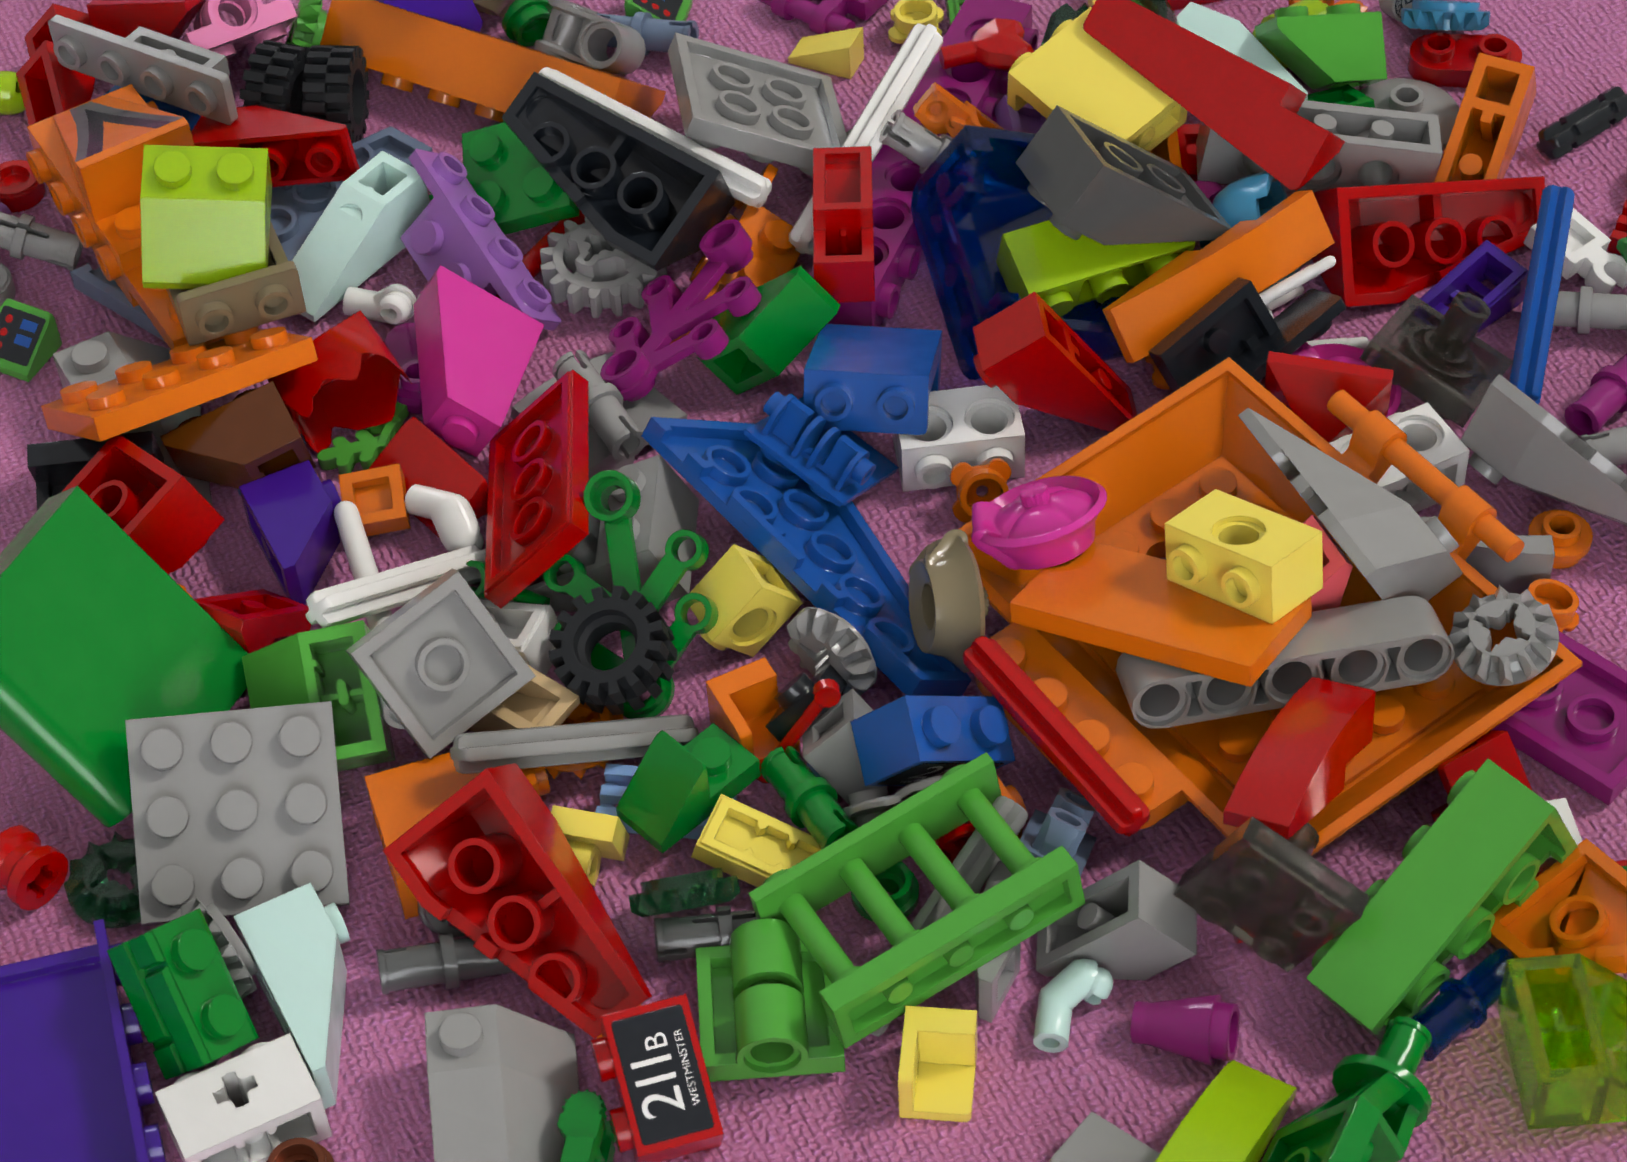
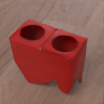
M361 310L313 340L318 358L317 361L267 379L268 382H274L299 433H302L305 441L317 453L330 447L332 428L334 427L361 430L392 421L396 409L400 375H403L411 383L385 342Z

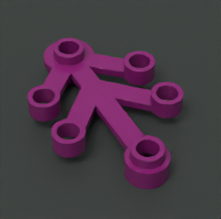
M729 219L720 222L703 236L699 247L709 261L683 294L669 275L659 276L644 287L641 297L648 305L651 335H649L637 317L623 319L610 331L608 338L615 347L616 353L604 363L600 376L605 383H611L617 387L623 396V401L633 402L646 396L653 389L656 383L655 378L659 372L694 352L700 360H708L720 354L728 345L729 337L720 324L711 318L727 309L734 317L744 316L754 310L760 303L762 295L747 276L732 280L723 290L705 299L724 273L732 274L740 271L753 258L754 253L751 249L752 239L738 220ZM690 331V333H689L688 335H686V336H684V337L678 339L677 341L671 343V342H672L673 340H675L676 338H678V337L682 336L683 334H685V333H687V332Z

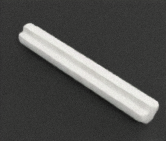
M471 545L314 591L306 599L309 611L305 616L310 624H319L322 628L397 608L408 603L452 568L459 571L468 585L481 582L479 570L475 567L467 566L466 562L471 560L485 562L486 549L480 550L476 545Z

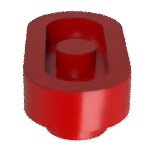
M1433 32L1420 36L1412 42L1409 51L1408 72L1413 79L1424 81L1437 87L1467 88L1479 53L1521 63L1522 51L1514 41L1500 34L1472 35Z

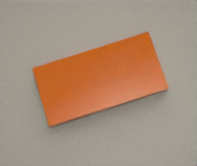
M1093 542L1086 551L1074 559L1042 569L1010 602L1011 622L1251 687L1312 617L1311 597L1274 624H1271L1167 580L1166 560Z

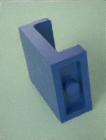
M827 324L818 333L804 368L803 403L815 412L809 424L817 416H822L826 419L824 427L826 430L837 427L842 431L924 435L928 428L930 392L939 391L942 330Z

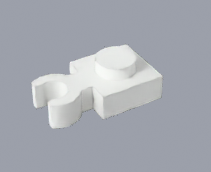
M1574 208L1562 276L1567 280L1578 273L1585 279V286L1593 287V293L1611 294L1616 284L1622 289L1627 287V263L1624 258L1617 254L1607 253L1606 249L1611 239ZM1537 223L1530 228L1523 242L1531 250L1533 248Z

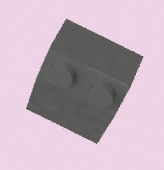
M1056 105L1016 161V164L1030 182L1027 187L1028 192L1039 202L1047 206L1053 213L1049 218L1050 222L1063 234L1075 240H1079L1084 235L1103 245L1215 240L1231 228L1184 169Z

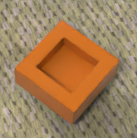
M399 463L339 475L341 500L351 501L357 506L367 537L411 528L409 513L405 506V479Z

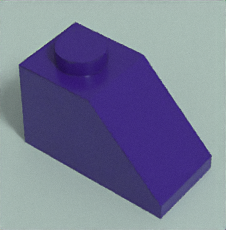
M309 460L239 486L249 528L287 598L306 605V599L314 591L341 542L334 518V508L341 502L340 497L331 479L320 481Z

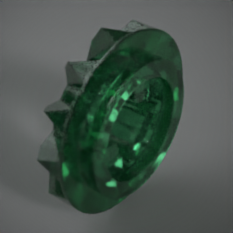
M115 831L111 842L100 846L88 842L86 855L81 859L70 860V876L68 881L63 883L72 910L79 918L91 925H94L93 921L104 919L106 928H122L140 923L135 839H124ZM117 869L123 874L129 872L133 889L130 890L125 884L121 885L116 880L109 881L107 871Z
M722 868L640 882L642 893L628 895L631 913L640 917H648L729 902L740 893L737 875L724 878Z

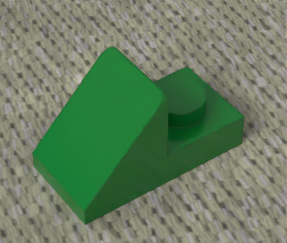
M714 723L684 746L661 730L651 742L616 807L617 816L663 854L711 815L721 794L733 798L761 776L759 759Z

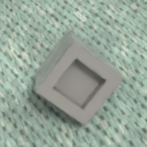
M853 688L841 697L838 704L831 707L826 713L815 720L802 736L803 758L821 777L831 783L836 792L848 804V794L888 787H865L851 721L873 711V709Z

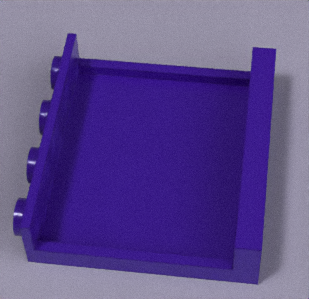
M104 919L93 921L97 940L96 945L0 966V1162H166L159 1124L145 1126L142 1106L155 1104L147 1062L134 1064L130 1046L143 1043L141 1026L131 1003L122 1004L119 988L122 984L107 953V950L122 943L110 945Z

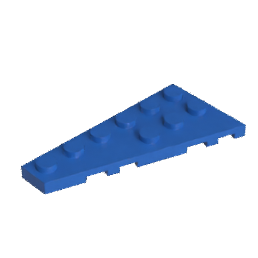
M662 417L650 418L641 436L816 608L834 613L849 622L867 642L876 667L905 695L962 696L972 681L969 675L960 671L946 658L924 653L918 647L910 619L909 585L852 501L839 508L833 502L819 498L810 490L808 483L784 465L777 464L765 457L760 447L743 435L745 429L753 425L751 423Z

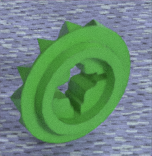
M323 0L299 1L298 7L295 10L297 17L290 24L285 43L309 48L312 45H320L327 19V10L322 9Z

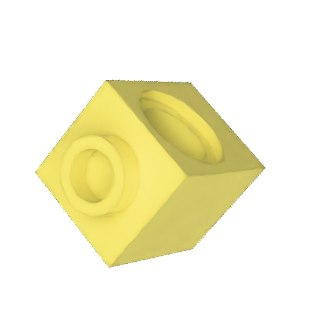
M735 544L728 549L690 592L699 593L710 598L718 609V620L715 626L709 632L700 634L701 637L718 650L724 651L726 648H730L752 657L759 652L803 603L786 577L764 556ZM701 602L690 606L699 621L697 624L705 616V607Z

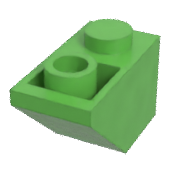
M1346 3L1326 7V14L1309 15L1307 6H1292L1274 10L1275 18L1255 26L1256 38L1312 90L1332 89L1344 85H1350L1353 88L1365 87L1387 79L1381 11L1361 12L1359 3Z

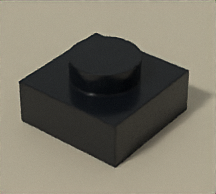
M831 664L812 679L802 672L774 697L780 704V707L765 727L779 742L783 740L814 700L813 687L819 680L828 678L835 680L840 686V693L847 686V682ZM824 708L815 720H817L820 716L826 713L830 708Z

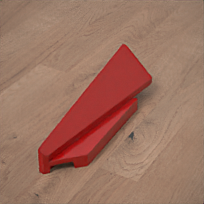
M1096 0L1083 24L1085 32L1289 190H1299L1340 152L1345 143L1344 140L1330 131L1297 115L1307 96L1306 93L1289 82L1131 0Z

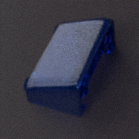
M965 125L921 175L913 190L911 199L913 221L959 367L963 375L969 380L983 381L976 370L973 360L974 356L978 354L973 327L1021 300L1018 293L1008 291L996 264L1002 234L1047 221L1053 214L1047 206L1039 202L1028 192L1027 187L1030 182L1016 164L1018 158L1036 135L1033 133ZM1111 297L1103 304L1098 303L1096 300L1074 306L1071 311L1061 316L1070 328L1103 361L1124 357L1103 312L1104 308L1120 297Z

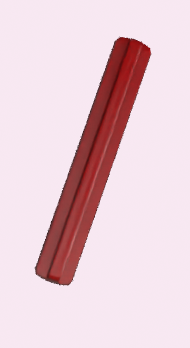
M986 636L974 639L971 646L963 652L962 657L965 666L1116 833L1124 834L1128 837L1136 834L1141 826L1150 818V811L1145 803L995 640L988 639Z

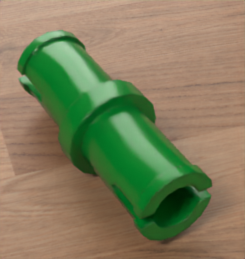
M787 746L784 752L782 747H778L764 758L761 764V774L765 781L770 783L784 800V810L788 818L799 828H806L821 849L859 828L858 824L854 823L837 803L838 794L835 788L825 778L816 777L795 748Z

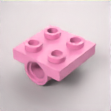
M206 0L195 16L194 31L186 33L181 41L225 55L229 63L228 58L236 55V51L246 48L250 56L251 54H256L255 47L259 43L263 44L265 40L278 42L279 39L287 36L286 28L295 20L297 13L291 0H275L264 5L262 0ZM218 11L230 13L235 18L237 27L226 24L220 18Z

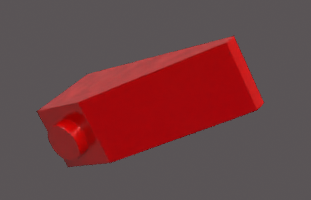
M1035 291L973 327L978 354L974 356L973 360L978 374L990 388L998 386L1015 404L1112 432L1138 415L1131 388Z

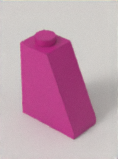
M440 265L417 296L413 305L423 424L435 435L444 439L449 445L462 449L477 458L501 428L544 328V324Z

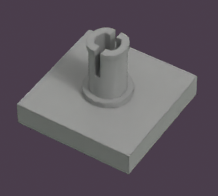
M453 568L345 650L423 754L430 759L453 742L454 737L467 731L535 677V674L459 571Z

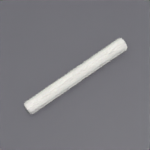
M918 23L912 28L841 147L872 146V162L874 161L883 145L879 142L882 129L887 121L894 124L895 121L891 119V116L897 110H904L943 44V37L937 32L935 26L931 24L926 26ZM813 195L789 233V242L796 247L795 250L803 255L805 253L813 255Z
M544 67L539 71L538 74L721 171L733 198L755 208H760L766 203L767 197L772 190V183L768 178L707 147L697 144L692 139L555 69Z

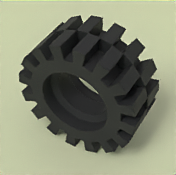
M269 40L263 41V44L259 43L255 47L256 54H251L248 59L250 70H244L242 79L246 81L245 89H240L239 99L244 100L242 107L258 105L306 116V112H303L302 102L305 101V93L302 92L303 82H306L304 75V66L308 64L306 57L311 49L309 47Z
M312 45L310 47L311 51H308L306 57L308 64L304 66L306 82H303L302 92L305 93V101L302 102L303 112H306L308 117L346 125L352 143L363 139V134L366 133L367 129L365 119H368L369 109L366 107L367 100H369V90H367L366 84L369 79L368 72H365L367 63L365 57H363L362 48H359V46Z
M613 585L612 595L609 597L602 586L591 589L594 601L587 604L584 598L579 595L571 601L578 611L571 616L562 610L556 618L564 628V631L551 629L549 641L556 649L548 650L550 662L555 666L554 672L562 683L580 697L582 705L586 703L592 711L602 714L606 706L612 715L624 714V702H628L637 711L645 707L640 697L643 693L648 691L656 699L663 692L656 682L658 677L670 682L674 670L667 661H677V649L671 642L675 640L674 635L654 605L648 602L644 595L636 590H633L630 596L624 586ZM620 630L628 631L634 635L635 648L630 657L620 666L606 671L592 666L591 653L603 637Z

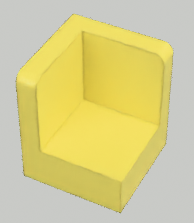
M905 1006L898 1072L899 1118L968 1122L971 1119L977 1061V1010Z

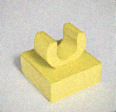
M556 805L552 806V815L559 824L591 885L595 887L599 875L601 857L624 861L630 838L629 833L618 816Z

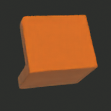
M766 657L706 681L711 724H716L759 760L765 758L771 751L776 749L780 742L765 726L779 709V703L774 699L778 694L777 675ZM800 740L793 747L799 753L801 752Z

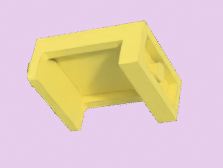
M1092 7L1088 8L1076 19H1068L1061 23L1047 42L1033 53L1026 52L1022 54L1011 66L1008 72L1007 104L1015 111L1020 110L1028 103L1047 119L1056 105L1148 152L1181 127L1187 119V110L1084 31L1083 24Z

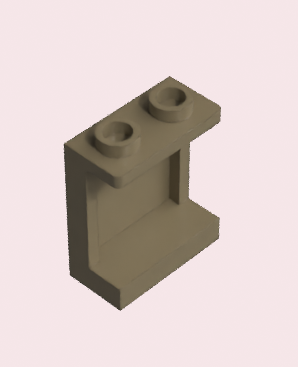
M271 221L268 267L195 289H166L189 346L306 312L298 270L293 261H288Z

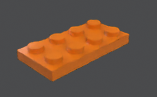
M256 326L223 336V340L209 345H205V342L193 346H189L188 343L177 346L169 351L171 359L152 365L151 361L127 364L115 370L116 379L97 385L96 381H84L69 385L60 390L61 399L42 405L41 408L49 430L101 442L315 362L318 358L312 337L287 333L285 327L260 329Z

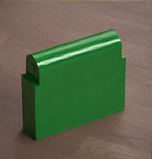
M77 485L49 497L0 554V729L107 828L112 827L132 812L125 720L229 711L247 688L242 657L248 653Z

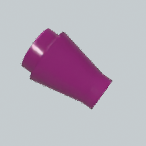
M1220 995L1157 1002L1136 1001L1131 1016V1040L1134 1044L1149 1045L1210 1066H1215L1217 1060L1232 1061L1236 1054L1239 1039V1008L1236 1003L1223 1002Z

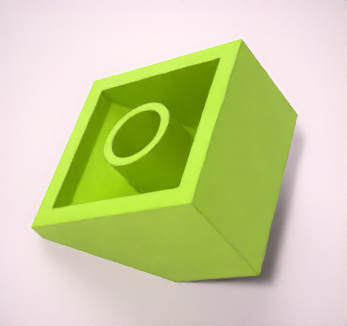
M144 145L140 193L143 288L195 289L268 267L272 198L268 148Z

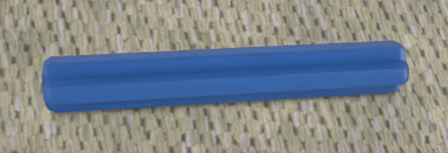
M1548 185L1542 191L1509 381L1537 404L1540 403L1575 198V193L1571 188Z

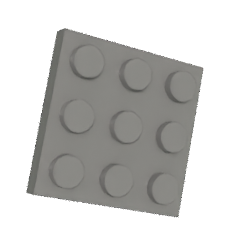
M675 32L668 49V56L686 137L707 148L716 149L722 146L744 152L747 156L758 162L772 163L777 161L795 166L810 176H813V148L841 147L847 134L830 76Z
M331 701L125 720L142 926L163 925L181 917V906L194 897H197L205 907L213 903L225 918H232L234 915L310 882L323 907L333 902L337 907L350 906Z

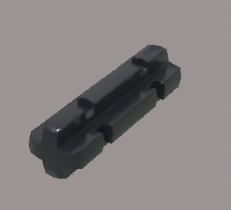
M1613 86L1599 94L1597 98L1589 100L1564 115L1559 121H1555L1541 129L1538 133L1539 141L1536 144L1538 150L1545 152L1549 159L1557 160L1573 150L1572 148L1580 146L1611 127V125L1626 118L1627 94L1619 86Z

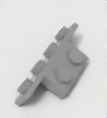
M55 15L48 21L54 44V52L62 66L120 87L132 84L136 91L142 95L230 125L238 118L229 79L230 71L225 55L141 26L124 38L60 15Z

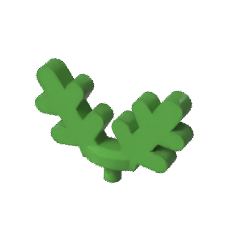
M396 402L392 421L379 426L358 430L355 434L357 440L350 443L343 436L334 438L332 441L334 447L323 449L317 454L321 469L331 470L338 468L339 474L351 473L358 462L361 463L363 470L369 469L402 427L403 421L409 415L407 406Z

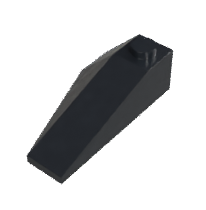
M536 72L532 74L501 117L504 123L609 245L656 271L700 251L699 245L703 236L712 227L723 222L736 203L721 171Z

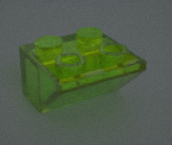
M1580 953L1507 959L1497 1009L1527 1129L1626 1122L1627 980Z

